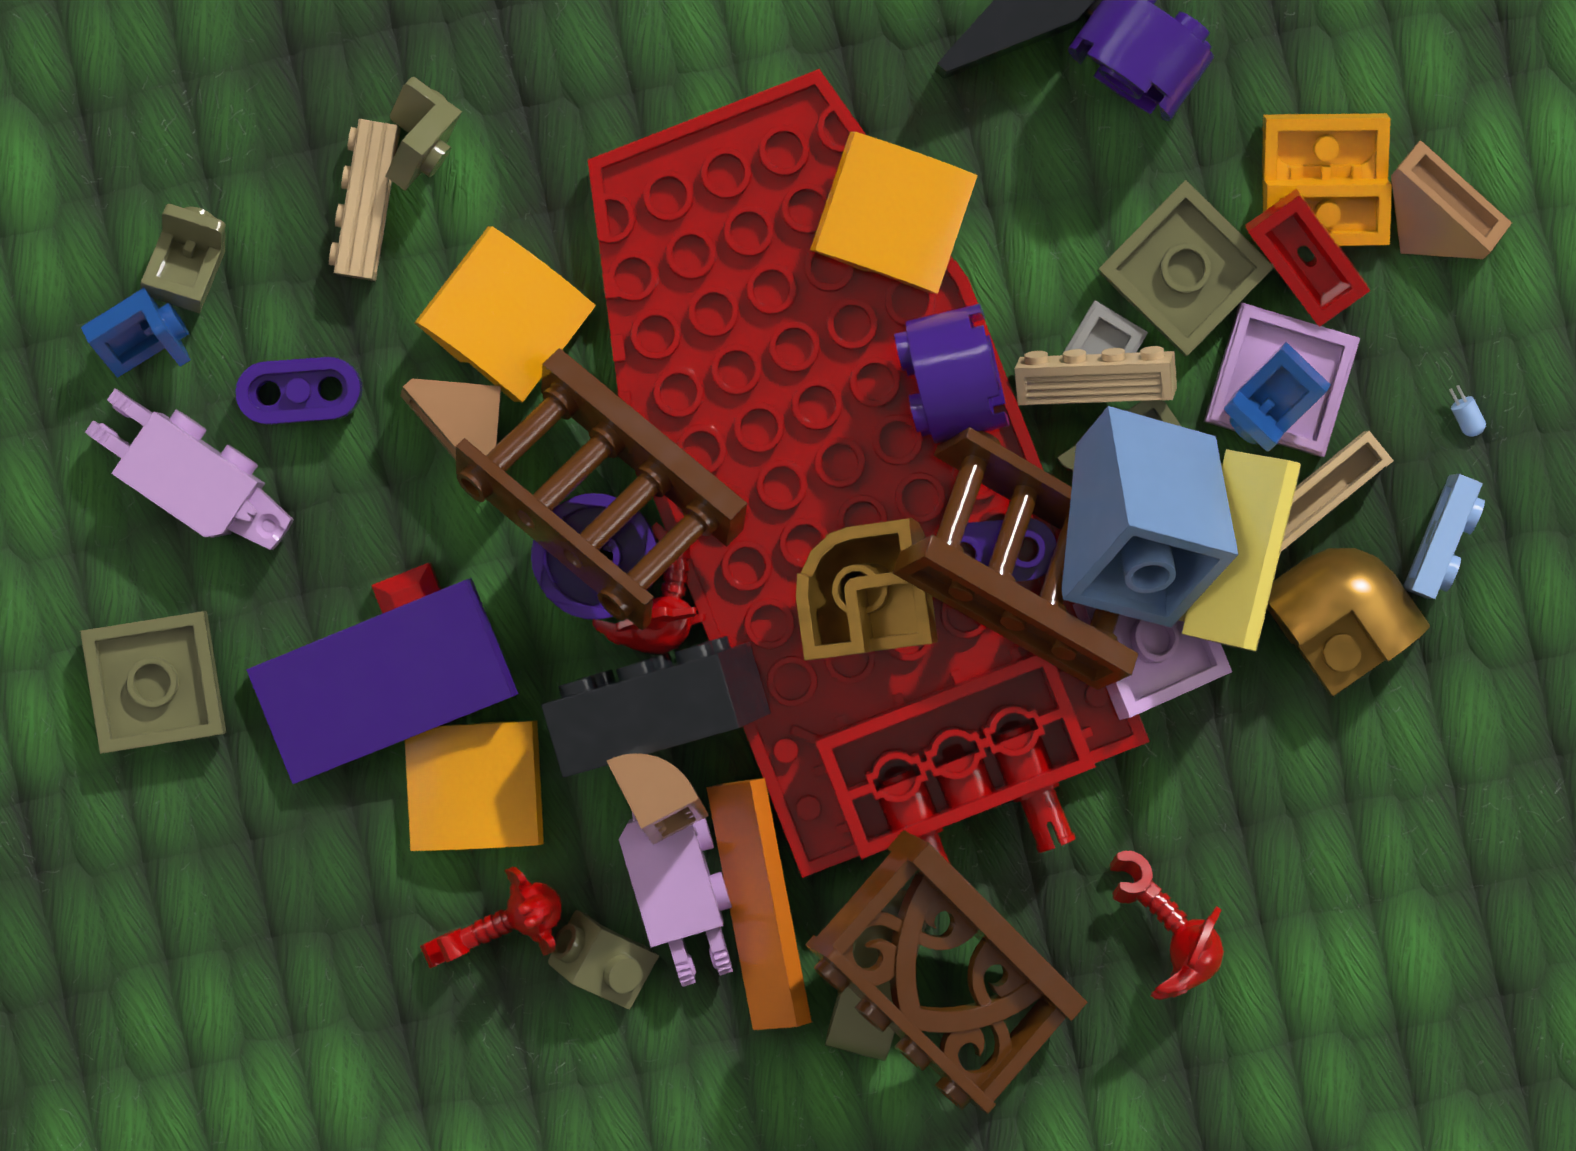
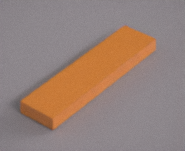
M765 778L706 787L723 877L732 906L730 913L753 1030L792 1028L811 1023Z

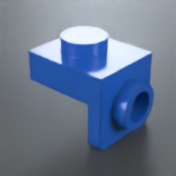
M142 288L81 327L90 346L117 378L164 348L180 367L191 360L181 341L182 338L189 335L188 329L181 317L170 303L160 308L145 288Z
M1285 342L1233 394L1224 410L1230 416L1231 426L1240 437L1251 444L1258 443L1263 449L1270 451L1279 442L1283 434L1328 391L1331 384L1296 350Z

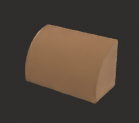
M626 754L607 760L639 826L653 845L709 816L689 780L678 768L664 759L648 754Z

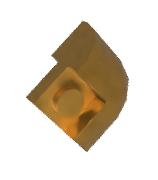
M912 518L851 526L825 535L826 538L811 550L801 573H797L796 603L804 661L938 642L932 596L893 574L900 551L926 538L919 522Z
M1328 548L1304 559L1273 581L1267 610L1287 639L1297 647L1331 696L1336 695L1383 661H1390L1430 628V624L1396 575L1378 557L1356 548Z

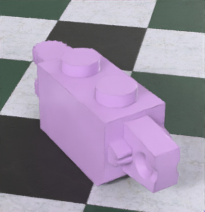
M118 389L113 390L107 401L113 405L116 411L127 418L134 419L143 428L132 444H129L120 438L116 431L104 423L91 422L85 433L121 458L111 474L203 537L214 538L230 535L234 532L269 550L275 549L289 530L294 519L262 490L265 483L252 475L258 467L254 461L229 445H226L222 453L201 440L207 430L182 412L175 410L170 418L163 413H152Z
M632 812L633 819L628 821L619 838V842L650 946L654 947L668 942L680 983L684 987L696 983V969L692 956L688 954L684 937L706 931L713 967L718 970L720 976L733 972L721 930L724 922L721 911L732 908L722 872L710 875L703 851L714 848L706 818L653 845L642 831Z

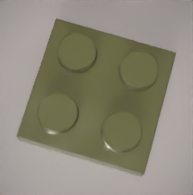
M1185 180L1099 267L1097 272L1186 357L1274 266Z
M207 611L80 631L100 754L226 733Z

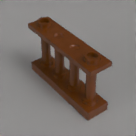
M558 348L542 364L541 393L544 400L487 455H484L465 438L457 444L456 477L468 495L479 502L489 501L597 592L599 602L609 614L620 621L629 619L643 631L651 623L654 598L646 590L701 535L710 536L712 534L727 547L744 529L747 502L562 349ZM561 418L565 420L574 419L589 432L590 439L532 495L509 476L506 471ZM618 456L635 470L637 478L580 534L577 533L552 511L607 457L616 458ZM665 495L682 509L684 517L626 574L599 550L654 496L663 497Z
M969 427L951 439L937 445L934 456L959 470L937 535H930L900 551L893 574L1096 690L1131 676L1139 653L1118 642L1114 634L1120 614L1095 608L1091 623L1088 625L1069 614L1063 605L1062 580L1072 487L1004 448L996 437L984 431L977 432ZM981 484L1010 500L988 566L965 554L960 546ZM1032 513L1061 530L1039 596L1017 584L1012 576Z

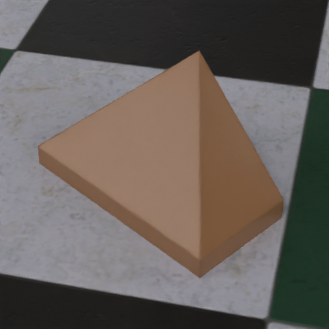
M1421 140L1412 148L1391 175L1401 254L1484 259L1512 224L1510 220Z
M414 378L403 386L400 396L455 460L456 445L464 438L484 455H487L496 446L501 386Z

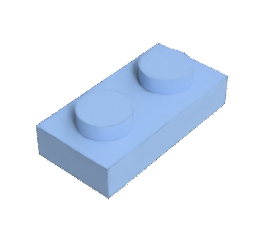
M1461 474L1448 476L1403 585L1406 591L1423 598L1435 599L1439 589L1445 592L1450 589L1461 563V558L1454 555L1463 532L1471 534L1474 531L1484 508L1485 500L1478 498L1483 483Z

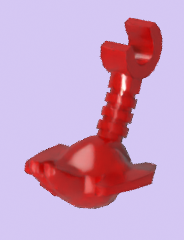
M676 505L678 510L683 514L682 509ZM657 522L652 526L654 536L659 541L668 533ZM690 547L663 574V581L665 582L661 586L662 596L653 599L651 623L643 631L629 619L618 623L592 619L594 628L604 634L609 641L617 645L621 644L650 654H665L678 648L687 638L691 625L706 621V614H696L697 607H691L682 599L686 591L684 584H687L688 579L686 572H689L687 561L690 560Z
M1134 851L1117 853L1110 863V870L1129 873L1135 883L1120 882L1112 893L1113 899L1120 903L1129 904L1138 900L1145 908L1148 906L1150 908L1149 911L1153 915H1157L1158 921L1164 923L1167 931L1173 933L1170 943V957L1173 969L1170 978L1155 988V991L1150 996L1158 1000L1174 998L1187 993L1188 990L1213 977L1220 969L1224 955L1221 938L1214 929L1222 910L1216 906L1206 920L1192 919L1188 921L1187 915L1183 910H1179L1178 904L1175 901L1171 902V897L1167 893L1163 894L1161 892L1162 889L1152 881V868L1141 854Z
M512 866L505 869V873L511 883L510 897L505 911L499 910L494 915L485 916L484 920L474 921V924L463 929L457 928L422 944L420 948L429 967L433 968L445 961L450 962L468 953L471 948L481 943L486 944L492 939L501 937L502 934L511 933L512 929H515L524 935L530 936L533 941L538 942L543 956L554 952L556 947L554 937L551 934L552 928L557 926L561 917L562 902L560 895L547 884L540 882L532 884L517 867Z

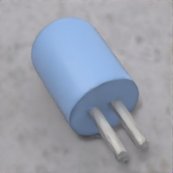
M1457 385L1456 387L1462 399L1458 400L1453 389H1449L1455 400L1451 410L1462 432L1466 436H1477L1484 431L1486 422L1472 396L1465 397L1460 386Z

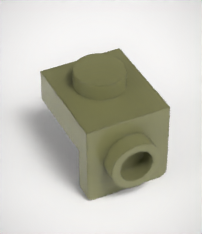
M411 77L403 85L390 114L391 120L407 131L408 134L401 141L385 177L405 191L422 172L430 178L441 167L452 147L447 142L462 113L461 110L448 102L442 94L430 89L415 77Z
M166 204L162 214V232L141 280V289L145 288L153 299L201 313L225 254L226 224L222 220L216 219L204 209L198 207L182 208Z
M576 910L568 924L558 932L555 938V951L550 955L548 964L571 984L630 1010L659 955L649 947L600 925L589 915Z

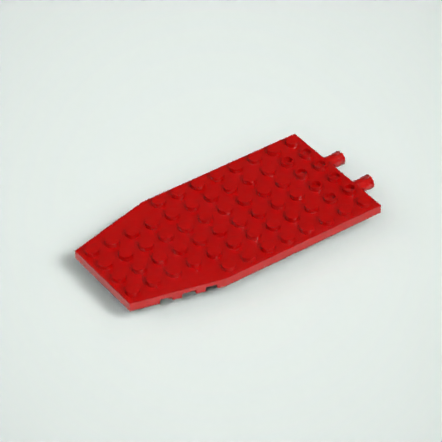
M820 69L587 160L618 397L747 502L744 529L727 547L712 534L710 536L701 535L690 546V560L687 561L689 572H686L688 576L687 585L698 613L706 614V621L702 622L709 641L728 636L731 647L747 642L751 644L771 714L743 726L761 774L765 778L766 787L802 878L857 856L863 859L884 851L903 830L930 843L950 863L938 833L943 831L942 827L1011 800L1021 802L1037 844L1038 853L1055 849L1047 828L1048 822H1051L1058 843L1061 846L1076 839L1054 789L1059 786V782L1095 768L1094 763L1150 742L1139 714L1119 720L1106 687L1096 690L933 596L938 637L937 643L804 661L796 603L797 573H801L811 550L826 538L825 535L846 527L908 518L919 522L926 537L937 535L959 470L934 456L937 445L940 443L935 444L932 435L922 437L921 432L916 430L909 395L920 392L916 376H908L907 371L902 369L894 334L906 331V321L978 304L968 277L952 256H950L937 294L927 293L875 272L857 269L810 250L849 133L858 132L866 135ZM985 320L973 322L974 327L983 325L986 336L990 335ZM990 335L1006 403L994 406V412L1004 411L1009 419V427L988 431L987 433L996 437L1004 448L1043 470ZM981 484L968 523L1004 520L1010 500ZM665 495L663 497L654 496L653 499L664 527L669 532L684 515L678 510L676 504ZM1032 513L1031 518L1044 523L1052 531L1057 543L1061 530ZM1024 537L1018 559L1028 562L1036 556L1037 545L1033 539ZM961 542L960 546L963 548L964 553L975 559L973 547L968 543ZM1046 574L1034 580L1017 581L1016 583L1039 596ZM1064 600L1063 605L1066 607L1067 612L1078 618L1073 608L1075 603Z

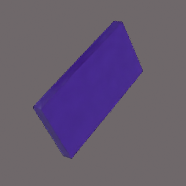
M472 578L246 669L292 784L518 694Z

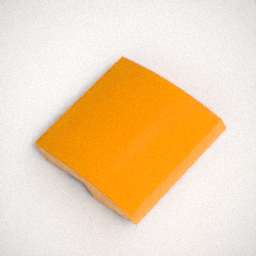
M1388 114L1263 115V212L1297 188L1339 246L1390 245L1392 184L1388 180L1390 117Z
M850 132L810 250L857 269L875 272L927 293L938 294L978 175L901 146L858 132Z
M488 226L414 323L459 362L470 363L495 386H501V391L512 401L523 402L541 379L542 364L558 348L563 350L596 305L528 250L493 226Z
M537 721L440 725L405 739L410 851L486 849L544 844Z

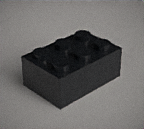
M724 636L674 652L677 663L674 664L669 652L616 669L619 680H615L613 670L610 669L558 686L561 698L541 706L562 777L607 766V760L617 756L649 754L734 730L771 714L750 642L731 647L728 636Z

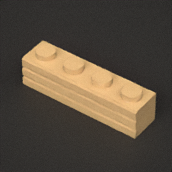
M359 119L357 128L351 127L348 150L353 151L351 166L345 165L341 188L347 189L345 205L338 204L335 218V227H341L339 243L332 242L329 254V265L335 266L334 273L337 275L376 281L392 181L385 177L398 148L401 129L397 125Z
M1159 346L1145 347L1139 353H1125V350L1122 348H1108L1103 350L1102 354H1086L1085 350L1073 349L1065 351L1060 356H1048V353L1045 351H1031L1026 353L1024 357H1020L1014 368L1018 405L1173 400L1177 389L1174 351L1164 352V348Z
M1370 431L1362 432L1296 486L1281 551L1380 470L1394 461Z

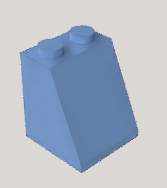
M1108 406L1076 444L1062 580L1063 600L1172 627L1238 556L1216 436Z

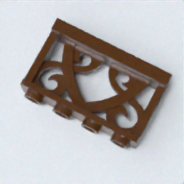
M903 830L887 848L891 852L821 933L817 937L813 935L805 945L820 959L814 969L824 980L841 993L849 987L861 999L854 1007L861 1016L882 1033L889 1026L901 1038L895 1045V1048L909 1062L921 1071H924L929 1065L941 1077L935 1084V1087L961 1110L968 1103H971L986 1114H989L996 1106L994 1103L996 1098L1065 1018L1072 1021L1088 1002L930 843ZM914 875L915 877L904 896L897 917L882 911ZM947 911L950 917V924L946 932L941 935H931L921 931L923 923L936 928L934 924L935 917L940 912ZM883 925L893 929L891 942L878 938L864 944L868 948H876L878 960L875 965L870 968H862L856 964L852 952L853 943L867 927ZM975 936L980 942L972 953L967 974L969 990L975 1002L943 1008L920 1006L916 985L918 944L929 949L947 950L958 947ZM998 964L1003 969V976L997 983L988 982L989 987L996 993L989 997L984 985V974L989 967ZM889 981L892 1002L875 986ZM1038 999V1002L1009 1034L1003 1020L1020 1012ZM990 1026L995 1042L993 1054L980 1069L965 1070L958 1058L960 1048L965 1043H972L975 1054L980 1057L984 1049L985 1040L979 1028ZM922 1031L944 1033L940 1047L938 1048Z

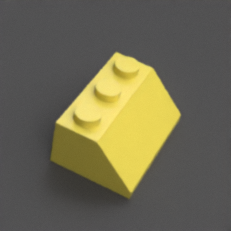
M1226 449L1221 466L1238 556L1183 614L1179 621L1184 622L1183 635L1256 652L1301 463Z

